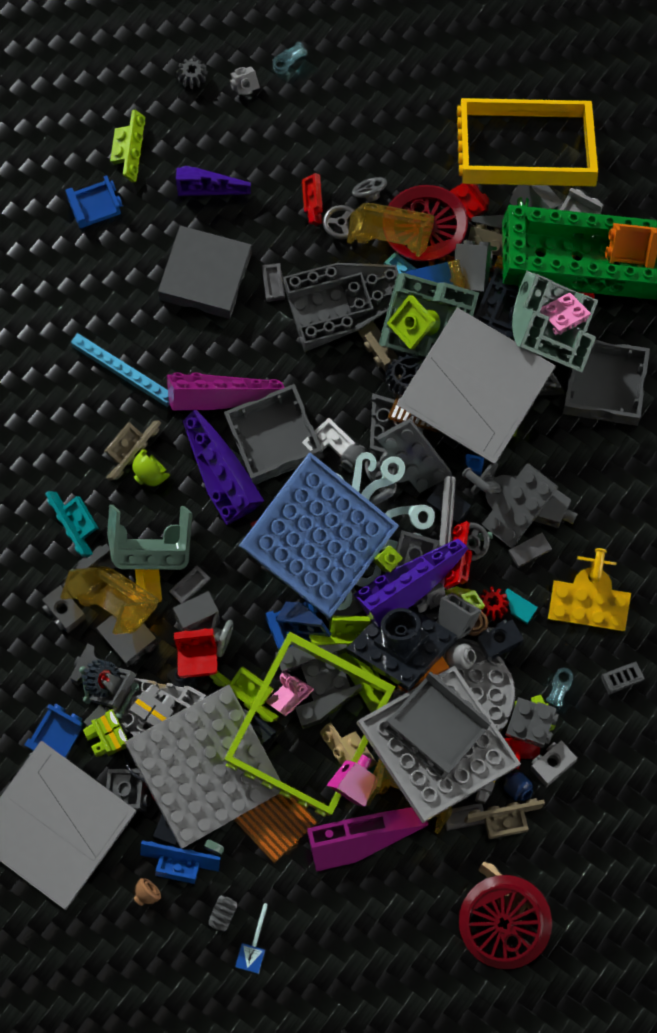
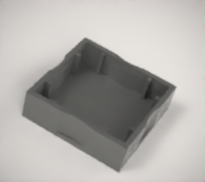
M180 226L158 290L159 300L183 307L197 308L209 314L231 319L238 297L239 285L245 276L252 254L251 244Z
M595 340L583 372L572 368L569 369L563 414L638 426L641 417L644 395L643 384L647 373L650 348L625 344L614 345Z
M295 384L270 393L260 400L248 402L224 412L254 485L298 468L308 453H312L318 459L324 458L322 448L308 420ZM307 437L309 438L307 443L312 447L311 451L302 443Z

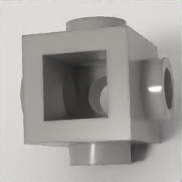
M241 67L231 73V87L239 95H248L252 93V90L260 88L256 72L252 67Z

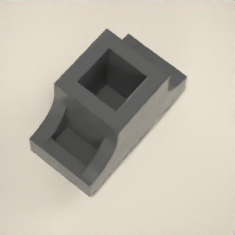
M87 644L81 657L78 656L75 660V669L70 680L77 686L83 682L79 668L85 666L89 669L87 665L89 663L92 664L93 660L98 659L96 658L94 646Z

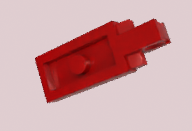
M315 173L302 180L304 213H307L309 223L317 226L322 224V195L320 175Z

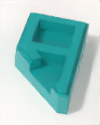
M507 588L505 593L509 601L510 614L523 623L528 624L538 607Z

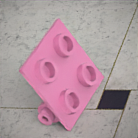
M570 292L543 306L540 311L541 314L549 317L548 321L554 326L552 330L555 335H561L567 329L571 330L572 326L575 328L580 323L586 322V319L589 318L588 316L591 315Z
M285 672L280 675V682L283 686L266 703L284 716H287L314 689L296 676H291Z

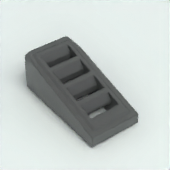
M504 215L474 216L472 221L502 229Z
M637 662L609 671L601 676L609 695L645 680ZM632 668L634 669L637 675V678L635 679L630 671V669ZM623 672H627L630 678L629 681H627ZM618 674H620L624 683H620L617 677ZM611 677L614 678L617 685H613L610 679Z

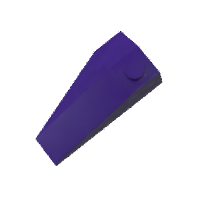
M190 166L177 168L176 171L178 196L251 194V183Z

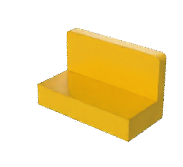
M135 569L139 604L162 602L159 569Z

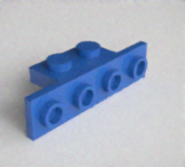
M141 842V856L159 859L155 876L195 884L199 868L219 872L220 857L213 854L165 846L155 842Z

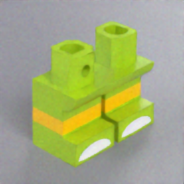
M112 709L100 718L91 720L92 724L83 730L88 741L97 736L101 741L91 746L96 757L106 753L110 756L127 748L124 743L127 741V738Z

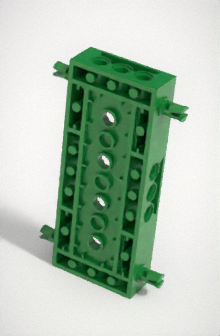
M522 197L517 199V205H508L502 220L503 284L516 285L520 289L525 273L529 271L576 292L657 300V256L654 269L646 268L645 265L623 262L610 264L607 258H605L606 247H609L610 244L609 230L613 229V223L657 228V220L529 207V199L526 197L523 205ZM535 252H542L544 257L537 256ZM577 255L581 260H574L572 256Z

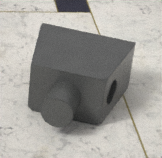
M556 490L534 521L558 528L562 520L573 524L578 514L568 509L571 499Z
M450 593L440 600L437 623L456 634L457 639H461L469 635L482 610L456 594Z

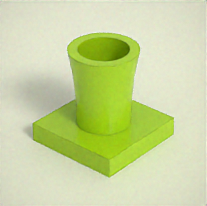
M409 295L387 324L409 349H415L425 335L431 336L438 331L440 318L434 310H426L413 295Z

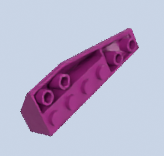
M197 372L191 375H184L182 373L167 375L169 404L172 410L232 408L260 400L270 393L285 388L283 383L276 379L261 380L215 376Z
M411 807L307 828L316 872L356 863L427 827L428 821L422 823Z

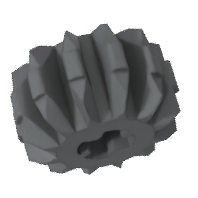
M193 57L191 61L185 59L184 64L179 63V69L177 70L178 81L183 83L184 87L190 85L191 89L195 85L200 88V83L205 84L206 77L208 76L206 65L201 64L200 59L195 62Z
M220 896L208 921L209 926L218 931H226L237 908V902L229 897Z

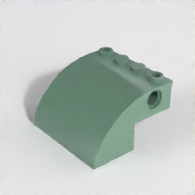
M526 271L513 311L512 329L517 346L583 372L596 336L586 333L598 300L552 282V280L541 275ZM570 292L591 315L588 316L589 318L586 319V322L580 323L575 328L572 326L571 330L567 329L561 335H555L552 330L554 326L548 321V316L540 313L541 308Z
M398 273L379 345L409 355L415 353L416 357L421 355L423 358H426L456 308L473 316L479 293L445 282L437 283L410 274ZM409 295H413L426 310H434L440 318L438 331L431 336L425 335L415 349H409L387 324Z

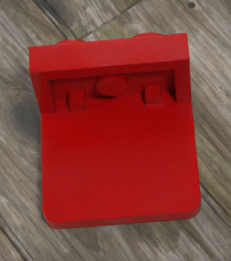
M213 628L174 633V640L178 650V676L180 678L215 675L218 672L217 640Z

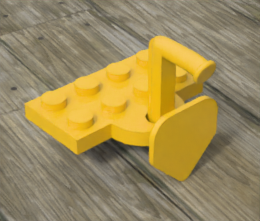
M602 548L595 549V559L577 556V559L591 561L590 567L580 571L573 583L554 580L548 619L625 631L631 593L612 590V582L609 575L602 570L603 563L616 565V562L604 561L607 551Z

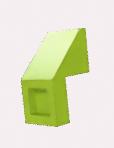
M460 587L445 590L446 595L454 593L480 610L485 607L475 590Z

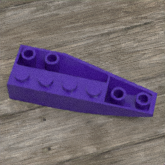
M193 410L183 420V424L207 493L226 525H229L252 513L264 500L226 442L197 410Z
M460 539L453 540L393 569L391 572L377 577L373 582L362 587L353 595L368 617L380 628L381 620L389 611L397 608L408 609L432 590L458 563L468 550V547Z

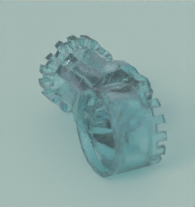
M296 42L295 46L289 50L285 49L281 54L274 57V71L279 74L286 73L289 66L295 63V60L301 56L305 57L307 51L303 48L304 45L301 42ZM282 61L286 66L280 68L276 66V63Z
M561 668L556 672L552 683V691L550 696L546 698L547 702L552 703V705L555 703V706H563L564 695L568 692L573 680L571 670ZM562 672L567 673L569 681L561 682L558 675Z

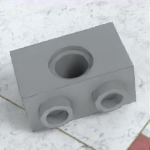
M562 741L558 744L552 743L546 749L547 753L543 757L538 755L531 762L533 765L530 770L545 787L549 786L577 760V757ZM555 759L558 765L552 767L547 763V760Z

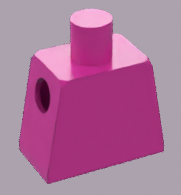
M361 755L357 763L345 761L328 782L327 786L353 804L365 807L376 779L375 775L367 770L372 760L365 755Z

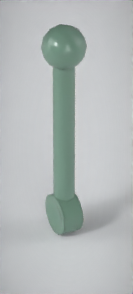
M85 666L79 668V672L82 675H86V672H84ZM83 685L85 693L83 701L89 704L91 702L88 691L85 690L86 685Z
M137 683L131 685V691L120 712L115 715L117 720L123 718V713L134 692L139 690Z

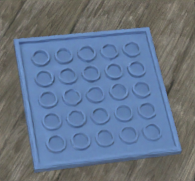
M308 453L240 543L239 547L327 618H331L399 525L312 453Z

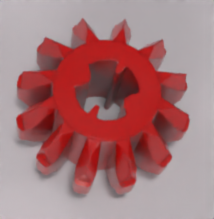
M493 587L490 588V592L484 589L482 591L483 595H478L485 605L482 612L485 613L487 618L491 616L492 621L495 620L496 615L501 619L503 617L502 613H507L508 611L506 606L509 605V601L505 600L507 595H500L501 589H498L497 592H494ZM492 601L496 602L493 607L489 605Z

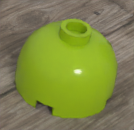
M142 449L134 458L132 464L133 471L136 474L134 479L141 485L143 483L148 486L160 485L170 474L164 473L166 471L165 467L153 455L148 457L146 455L148 451Z

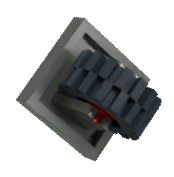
M98 659L93 660L92 664L89 663L87 665L89 669H84L86 675H82V678L85 679L82 682L83 685H86L85 690L92 694L89 699L96 704L118 709L128 689L133 684L136 674L130 670L117 668L112 662Z

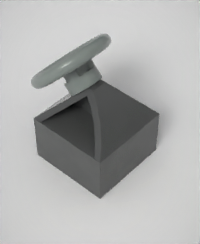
M209 591L173 607L175 619L181 631L213 628L218 644L217 656L222 657L232 634L233 621L228 620L223 630L218 628L220 623L219 611Z

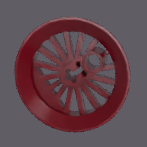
M419 185L402 191L389 203L383 217L384 235L389 245L400 255L416 261H433L449 255L456 249V244L462 243L468 228L467 212L460 199L449 190L434 185ZM429 203L435 204L431 213L429 211ZM439 207H444V209L436 215ZM405 212L412 219L402 216L401 214ZM449 212L452 214V216L443 218V217L446 216ZM397 221H400V222H403V223H405V224H396V223H397ZM455 221H456V224H457V225H446V224H449V223H452V222H455ZM395 231H406L397 235ZM446 232H455V235H451ZM409 238L403 244L400 242L403 239ZM427 238H428V240H429V242H430V245H431V246H428V247H427ZM423 240V249L418 250ZM415 242L412 250L408 249V247Z
M498 875L481 881L467 894L460 910L459 927L466 947L479 961L494 968L515 969L532 962L545 949L551 935L552 916L545 897L532 883L516 876ZM513 892L506 910L505 895ZM517 892H519L525 898L511 912ZM498 898H501V909L496 901ZM527 900L533 905V908L515 915ZM488 903H493L496 912L488 905ZM483 906L493 916L478 911L476 909ZM536 911L538 920H517ZM471 914H476L491 921L471 922ZM502 918L504 920L508 919L509 923L507 924V928L505 925H500ZM538 924V930L536 933L518 925ZM492 925L474 935L472 933L471 926ZM494 930L480 946L475 938ZM521 932L535 937L532 945L522 937ZM498 934L490 954L484 948ZM510 936L518 939L516 947H512L508 943ZM501 939L503 941L504 957L495 956ZM524 944L528 949L521 953L519 948ZM508 951H515L516 956L508 957Z

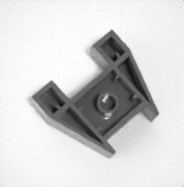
M347 644L318 646L338 657L340 654L347 652ZM294 646L287 649L280 663L282 673H290L302 668L307 684L314 689L311 692L313 701L295 707L303 729L322 723L363 690L361 684L350 687L344 672Z

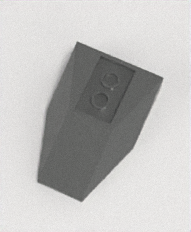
M335 263L285 276L283 286L304 352L356 332L387 313L397 274L399 273L397 266Z

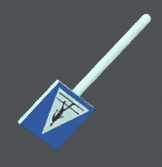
M266 903L262 908L252 946L242 943L235 966L258 974L265 950L257 948L256 944L267 909Z

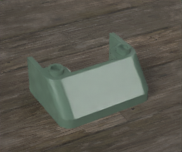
M109 505L107 536L112 563L117 568L180 570L187 566L189 562L192 512L185 506L180 507L179 525L168 526L164 531L163 540L127 539V530L120 524L121 512L114 505Z

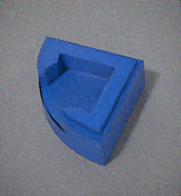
M466 454L465 462L467 467L471 468L472 472L477 476H481L484 458Z

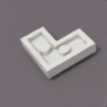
M330 418L315 430L322 451L329 445L341 457L350 445L355 444ZM307 437L302 443L311 451L313 449L307 443L309 441Z

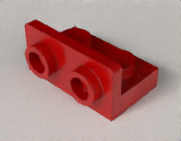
M460 184L450 191L463 203L470 222L472 217L480 216L488 211L489 199L485 193H481L478 184Z

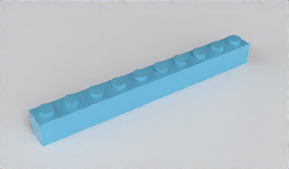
M77 333L71 341L73 348L168 407L170 405L167 389Z

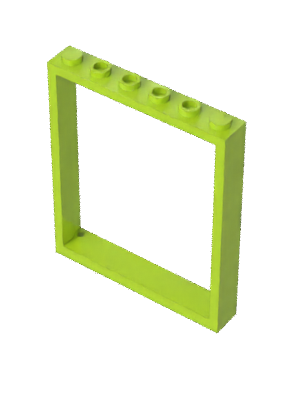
M289 632L223 761L227 763L226 767L236 771L239 769L244 772L243 775L251 780L257 778L262 781L261 785L271 790L274 787L280 790V795L288 799L290 797L297 799L299 805L308 808V806L315 808V813L323 817H326V815L331 816L342 796L339 793L335 792L329 806L234 758L233 755L289 645L383 692L384 695L377 709L388 703L395 686ZM365 735L351 760L357 763L368 743Z

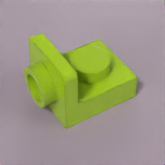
M387 546L381 553H378L373 562L383 572H391L403 558L392 546Z

